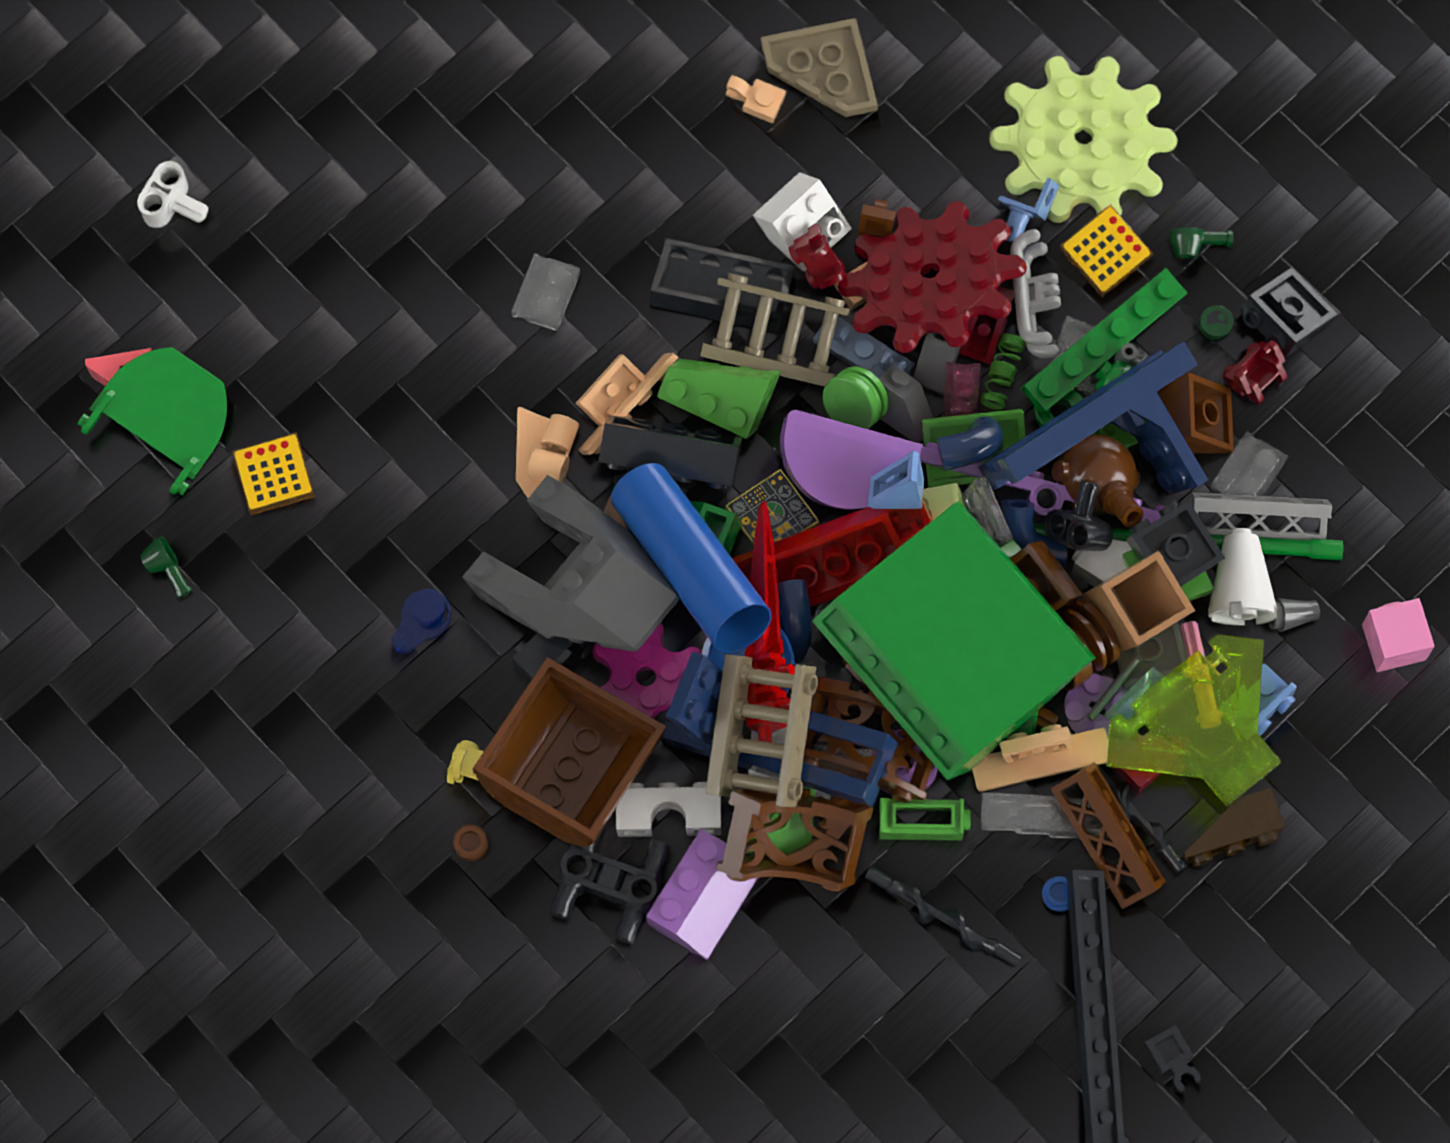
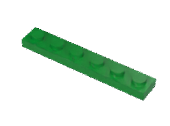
M1165 268L1026 383L1021 390L1041 414H1044L1116 354L1123 345L1129 343L1182 299L1187 292L1168 269Z

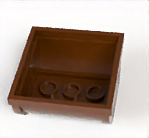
M547 657L473 767V773L476 774L483 787L508 809L567 843L577 846H591L646 760L662 739L666 726Z

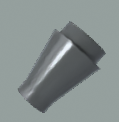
M1276 598L1277 618L1268 622V625L1271 629H1278L1282 632L1311 621H1317L1320 618L1319 604L1316 600L1304 601Z

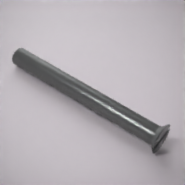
M1132 653L1131 660L1086 715L1088 719L1093 721L1137 664L1143 662L1139 656H1135Z

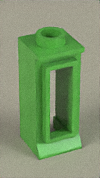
M880 798L879 839L962 840L964 830H970V810L964 809V799H912L911 803H903L895 799ZM896 811L951 812V824H896Z

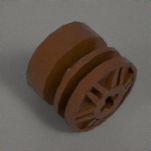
M1083 599L1076 600L1069 608L1060 611L1058 615L1093 654L1095 659L1062 688L1066 691L1075 689L1090 679L1093 672L1102 671L1106 665L1114 663L1120 656V644L1109 621L1099 609Z

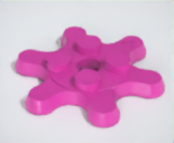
M662 623L658 625L637 652L601 647L598 643H595L592 648L594 659L605 665L609 671L608 681L600 688L653 719L659 713L668 711L692 652L702 654V649L695 646L687 647L680 652L667 650L662 643L664 634ZM652 670L656 676L654 683L649 686L640 685L636 680L638 672Z

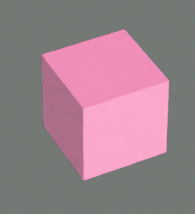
M1419 598L1405 602H1392L1377 609L1369 610L1362 623L1376 672L1425 661L1435 647Z

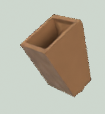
M1159 551L1113 575L1085 592L1082 596L1083 600L1093 604L1109 621L1120 644V652L1139 646L1195 611Z

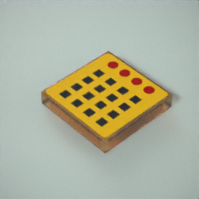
M1111 204L1059 247L1101 297L1111 291L1154 254Z
M297 432L232 451L250 515L315 497Z

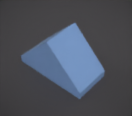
M913 450L871 476L868 499L869 507L873 509H922L924 476L918 452Z

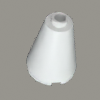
M1247 528L1233 529L1231 534L1226 535L1223 540L1221 552L1226 559L1218 563L1214 589L1208 609L1209 617H1212L1213 622L1225 625H1245V620L1256 618V624L1273 621L1277 618V605L1259 537L1252 534V531Z

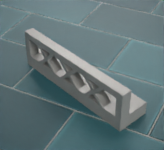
M1192 492L1191 505L1197 514L1198 512H1217L1221 518L1215 524L1206 528L1210 534L1229 535L1231 530L1237 529L1229 521V518L1237 513L1251 514L1255 518L1246 528L1250 529L1252 534L1258 537L1303 540L1313 538L1326 539L1328 518H1331L1332 504L1327 499ZM1268 515L1285 516L1289 522L1280 530H1270L1262 520ZM1302 517L1320 518L1319 532H1304L1296 522ZM1224 522H1226L1230 528H1224L1220 526ZM1260 524L1264 530L1253 528ZM1294 526L1298 531H1287V530H1288L1290 527Z

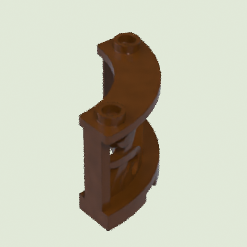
M817 677L818 685L816 692L812 695L810 711L822 714L827 701L828 716L842 720L841 717H850L847 711L848 708L856 707L860 711V716L843 721L857 725L864 724L873 713L881 715L883 732L889 734L898 744L891 762H885L886 776L882 779L879 778L877 786L891 792L893 799L903 803H911L912 799L925 800L927 793L924 790L933 763L922 750L918 754L913 749L917 744L904 729L897 733L904 738L903 740L893 733L890 725L893 722H897V720L871 690H869L868 694H865L860 689L856 691L849 682ZM807 730L803 763L846 774L864 781L867 780L877 754L862 757L851 743L821 735L817 743L826 742L828 744L827 750L820 752L810 750L815 732ZM840 749L846 758H842L835 755ZM904 755L909 756L916 762L910 784L901 780L896 774V770L899 768H903L907 773L909 772V764L903 758Z
M744 788L731 792L729 804L735 806L725 854L723 860L717 862L716 869L726 873L729 879L738 882H745L749 879L760 877H785L821 884L824 889L829 891H841L855 884V871L867 821L871 819L873 807L830 795L829 799H825L822 796H810L811 790L803 788L796 807L776 806L777 794ZM770 813H779L778 817L772 821L769 817ZM792 813H799L805 828L816 838L804 846L785 854L770 840L767 833L782 827L790 819ZM813 817H824L821 822H818L820 827L825 829L824 831L811 823ZM851 825L852 828L847 845L839 838ZM831 845L846 852L842 871L823 865L826 859H833L838 863L835 854L828 848ZM749 851H753L751 856H744Z

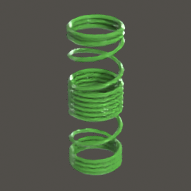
M1001 335L998 348L1002 353L994 356V362H992L988 374L990 380L985 382L988 392L981 394L979 400L988 408L995 410L1005 408L1006 403L1004 400L1008 399L1007 396L990 391L987 384L995 382L1003 386H1012L1011 383H1013L1016 376L1017 368L1008 362L996 361V357L1006 355L1011 359L1021 360L1015 354L1005 353L1000 347L1002 345L1013 352L1024 351L1026 343L1017 335ZM988 400L995 401V402H997V403H999V404L992 403V402H990V401H988Z

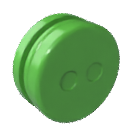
M852 366L844 369L827 382L823 390V403L827 414L832 420L869 429L885 416L888 409V396L877 376L865 368Z

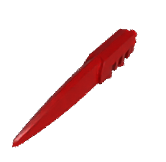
M764 500L759 505L750 583L769 607L772 617L764 634L747 647L745 657L753 658L752 666L754 669L794 675V665H786L785 659L781 657L783 654V639L780 638L776 558L768 506ZM751 683L748 687L747 701L749 704L789 710L791 697L786 698V691L778 686ZM746 717V726L750 730L758 732V741L772 743V732L786 728V723Z

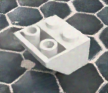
M798 173L753 215L768 239L793 263L795 262L790 255L788 247L794 244L795 239L806 234L811 225L815 223L819 225L821 234L825 235L830 247L834 246L852 229L821 181L803 173ZM803 262L797 265L802 271L808 270Z

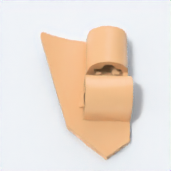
M518 407L516 482L527 498L530 497L547 475L564 483L570 463L568 455L579 428V423L574 419L560 414H553L549 419Z

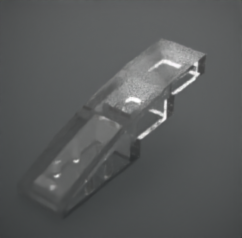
M982 792L981 830H1015V834H1049V838H1080L1055 796ZM1068 798L1072 803L1079 805L1083 803V799ZM1086 814L1084 826L1087 831L1100 835L1102 823L1099 818Z

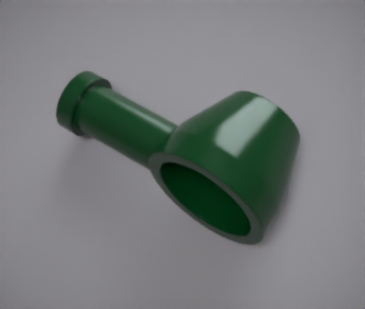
M1192 227L1176 228L1170 230V240L1177 258L1191 259L1198 257L1202 244L1231 247L1233 244L1232 230H1226L1225 232L1203 231V229Z
M162 536L152 541L140 555L146 569L150 573L165 571L176 591L175 595L178 599L190 594L193 590L187 585L180 572L177 558L168 542Z

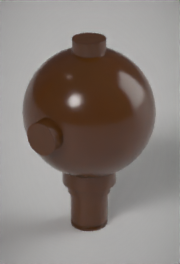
M1101 434L1089 435L1063 452L1053 464L1051 471L1053 479L1058 484L1065 485L1068 494L1075 502L1082 480L1098 484L1099 487L1092 514L1116 515L1126 527H1133L1142 520L1144 512L1133 498V491L1140 482V474L1136 470L1135 461L1131 453L1118 440ZM1065 501L1071 508L1074 509L1075 502Z

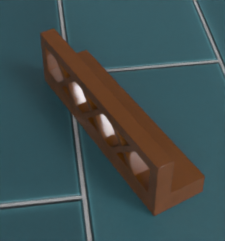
M1095 762L1051 788L1097 868L1104 870V879L1122 909L1157 891L1166 882ZM1077 782L1084 793L1082 805L1070 802L1063 789ZM1086 814L1099 818L1102 823L1100 835L1087 831L1084 826ZM1104 844L1117 848L1120 853L1118 866L1106 862L1103 858ZM1122 874L1133 877L1141 890L1127 897L1120 886Z

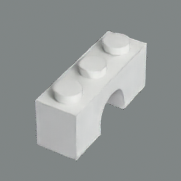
M707 782L694 783L693 787H679L677 783H660L658 788H644L643 784L632 783L616 807L617 836H652V823L655 816L666 809L676 810L684 816L687 836H697L701 828L712 835H721V796L706 794Z

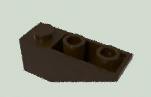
M1264 789L1237 798L1184 852L1182 856L1183 861L1186 864L1192 862L1194 867L1212 861V856L1225 852L1226 856H1232L1246 850L1245 845L1258 842L1259 846H1263L1279 839L1278 835L1282 833L1285 825L1272 789Z

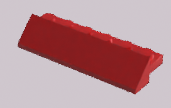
M922 500V509H873L867 507L774 542L778 583L795 579L805 580L810 607L836 598L933 521L931 511L927 509L924 500ZM753 550L732 558L749 582H751Z

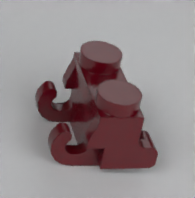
M817 223L811 225L806 234L795 239L794 244L788 247L794 262L797 265L803 262L808 269L805 275L813 289L820 287L822 290L837 284L845 277L844 262L836 256L828 244L825 235L821 234V228Z
M1270 340L1268 343L1264 341L1252 343L1247 349L1246 356L1236 365L1230 364L1225 368L1223 380L1240 396L1248 395L1247 397L1253 403L1260 404L1264 400L1261 391L1274 379L1279 383H1283L1287 379V374L1282 365L1285 359L1278 344L1273 340Z

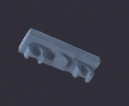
M838 317L829 353L851 366L869 370L878 379L892 365H895L908 375L911 374L915 368L914 362L887 347V345L869 334L856 332L850 323ZM821 328L813 338V343L818 345Z

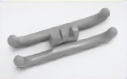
M1031 229L1021 233L1013 241L1010 248V255L1020 256L1027 265L1026 273L1020 278L1013 279L1017 326L1020 337L1025 341L1027 349L1034 356L1053 358L1059 354V348L1055 344L1047 345L1052 341V335L1049 332H1037L1035 313L1061 306V299L1058 296L1060 290L1059 286L1056 285L1058 284V275L1049 273L1031 277L1030 263L1035 257L1044 255L1048 249L1045 243L1039 242L1028 246L1024 250L1028 244L1037 242L1040 239V232L1036 229Z

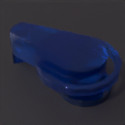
M423 589L414 592L405 600L401 610L402 622L391 638L394 649L398 653L408 654L425 639L437 637L448 628L451 622L452 610L449 601L443 594L433 589ZM446 604L448 609V617L446 621H443Z

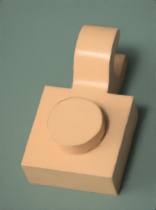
M732 75L726 86L728 88L727 96L745 102L743 112L770 123L774 122L786 95L785 90L756 79L753 86H750L743 79Z

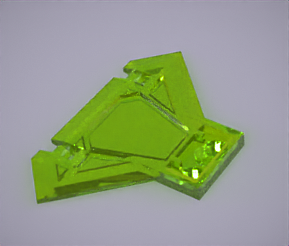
M1217 634L1208 642L1214 650L1211 654L1205 657L1197 650L1130 704L1136 714L1126 720L1119 713L1110 720L1106 767L1203 778L1227 807L1278 766L1281 761L1257 733L1264 640ZM1223 662L1228 669L1220 674L1215 667ZM1145 724L1150 731L1141 737L1137 730Z

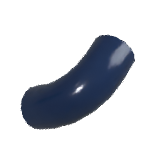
M983 416L975 419L967 431L937 438L943 470L947 471L976 464L996 454L1002 446L1004 437L1000 424L994 418Z
M1006 499L1001 501L999 520L1004 543L1007 544L1014 540L1021 549H1024L1030 543L1043 540L1065 569L1067 564V546L1036 531L1033 524L1034 503L1023 499Z
M795 579L778 583L780 628L791 643L795 663H800L810 647L812 617L806 581Z

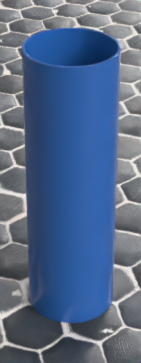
M649 463L636 467L624 475L613 489L611 495L613 507L714 647L723 653H733L757 641L770 624L772 615L769 607L665 467L657 463Z

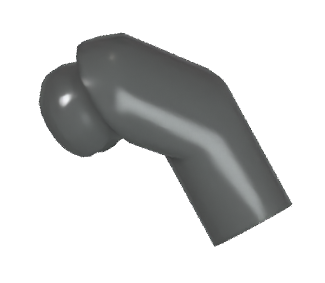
M1127 343L1115 354L1114 360H1121L1133 367L1146 359V355L1141 356L1139 354L1141 350L1137 349L1133 344Z

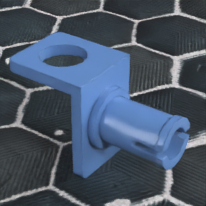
M1046 179L1035 208L1007 197L999 196L998 200L1011 210L1006 222L1011 229V234L1006 241L1013 242L1023 233L1029 218L1033 219V217L1044 221L1046 220L1059 189V185L1053 179Z

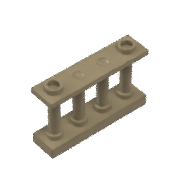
M728 273L727 279L719 278L717 284L729 288L717 338H713L712 344L703 343L701 357L738 366L751 367V369L780 370V376L824 387L829 380L835 377L836 374L828 372L827 360L838 315L850 316L851 309L844 307L845 301L825 297V301L820 302L747 284L748 277ZM741 291L761 295L749 346H745L744 352L731 349L732 342H729ZM774 298L793 303L782 352L777 354V359L764 357L765 350H762ZM806 306L826 311L814 361L810 362L809 367L797 365V358L794 357Z
M725 654L706 794L731 796V792L738 787L777 794L776 806L796 807L803 790L800 778L812 695L816 692L818 679L815 674L816 667L796 664L793 675L754 669L752 657ZM751 683L791 688L790 709L749 704L747 701L749 685ZM747 717L786 723L785 744L744 739L742 735L744 720ZM743 752L782 759L780 779L740 774L737 770L739 755Z

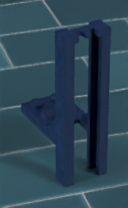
M1185 342L1178 343L1164 353L1162 350H1159L978 468L992 490L1000 488L1009 481L1011 484L1017 483L1106 424L1111 423L1136 438L1141 455L1151 463L1157 473L1156 479L1159 485L1169 495L1198 487L1206 482L1208 478L1157 394L1158 390L1198 364Z
M692 652L666 714V717L672 722L665 721L666 731L662 739L671 746L711 758L723 672L705 655ZM810 711L808 731L875 750L878 753L866 781L803 763L800 778L803 786L873 807L880 789L877 786L879 778L882 779L886 776L883 767L886 761L891 762L898 743L887 733ZM743 752L739 755L737 766L780 779L782 759Z

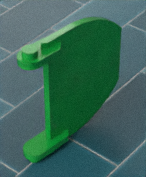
M173 347L156 349L132 359L119 369L89 410L93 413L90 416L84 414L77 424L82 427L81 432L87 435L102 414L108 416L184 468L169 490L173 495L178 492L183 496L190 486L185 482L188 477L192 480L195 478L216 448L223 433L227 414L225 386L223 381Z

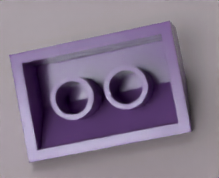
M701 828L646 918L647 924L708 960L758 878L738 882L729 879L726 873L717 870V862L723 860L727 843Z

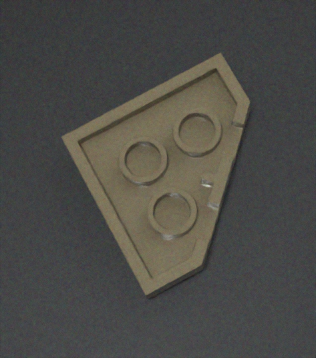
M856 18L761 37V46L767 71L844 117L877 111L878 105Z

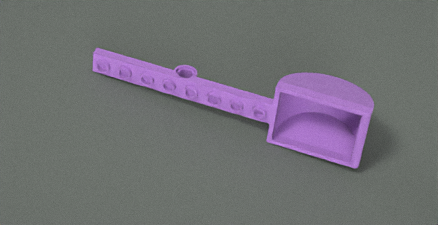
M792 410L783 420L780 433V453L789 478L806 497L831 509L849 511L869 507L868 499L871 476L913 450L919 453L922 463L943 468L938 444L927 442L926 447H923V444L799 410ZM981 462L951 470L986 480L978 468L983 464ZM1034 471L1017 483L1011 484L1009 481L1004 484L1027 491L1026 500L1034 503V514L1038 516H1046L1053 509H1061L1065 501L1075 502L1068 494L1065 485L1043 480L1045 474ZM1042 489L1049 490L1054 498L1053 504L1047 509L1040 507L1037 503V494ZM1134 498V501L1141 507L1143 501ZM1155 505L1154 510L1141 507L1144 512L1141 521L1148 518L1150 523H1153L1161 518L1158 511L1165 506Z

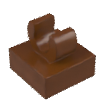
M876 199L874 206L863 205L858 236L869 234L882 238L893 233L896 211L887 209L889 201Z

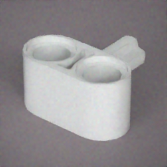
M165 161L159 164L138 197L137 202L145 223L151 227L157 228L166 225L175 212L197 223L203 221L207 216V205L186 195L188 182L182 167L178 163ZM171 177L178 178L177 182L172 185L164 184ZM154 204L162 205L155 212L148 211V208Z

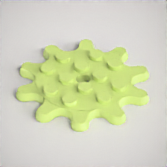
M1055 56L1049 59L1045 65V73L1048 79L1045 87L1031 89L1021 83H1013L1006 88L1005 100L1017 110L1019 118L1014 125L1001 126L994 129L990 133V144L996 150L1013 152L1019 159L1018 168L1010 173L1005 180V187L1011 194L1022 195L1034 188L1042 190L1047 178L1053 179L1059 185L1047 216L1052 222L1063 223L1067 221L1073 208L1082 203L1093 206L1098 216L1107 208L1112 207L1121 218L1122 209L1119 204V197L1124 191L1136 190L1148 197H1153L1160 193L1162 180L1149 168L1148 160L1154 153L1172 151L1176 147L1177 137L1172 130L1155 127L1147 120L1148 112L1159 103L1161 98L1157 87L1152 84H1146L1136 90H1126L1120 87L1117 83L1119 65L1112 57L1100 59L1090 75L1081 76L1070 70L1069 64L1063 57ZM1081 130H1085V132L1091 135L1093 140L1088 144H1080L1074 136L1081 132Z

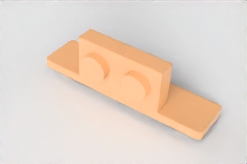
M674 353L663 354L644 375L623 354L618 355L576 402L599 426L578 451L582 455L600 453L604 424L608 416L631 418L629 412L637 404L640 406L653 394L651 388L658 380L663 381L668 367L678 357Z
M1050 725L1042 728L1041 733L1028 735L1025 732L1008 736L1007 741L1000 742L1001 751L989 754L973 769L977 790L983 792L1082 769L1093 762L1096 765L1112 761V754L1105 728L1071 735L1068 726L1062 728L1061 725Z

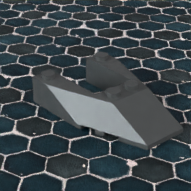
M547 475L526 501L545 524L580 544L545 586L485 552L479 556L462 578L481 600L545 638L552 639L554 636L568 638L570 642L575 643L590 641L598 643L601 647L637 652L680 598L628 529L575 490Z

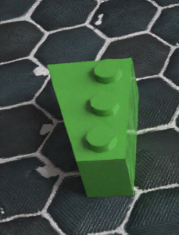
M679 359L668 367L657 397L748 439L759 428L781 371L757 370L746 366L733 367L720 365V363Z

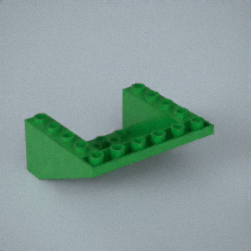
M960 501L955 502L838 596L812 620L947 780L974 769L1000 745V742L1006 740L1008 736L1016 731L1095 659L1093 654Z

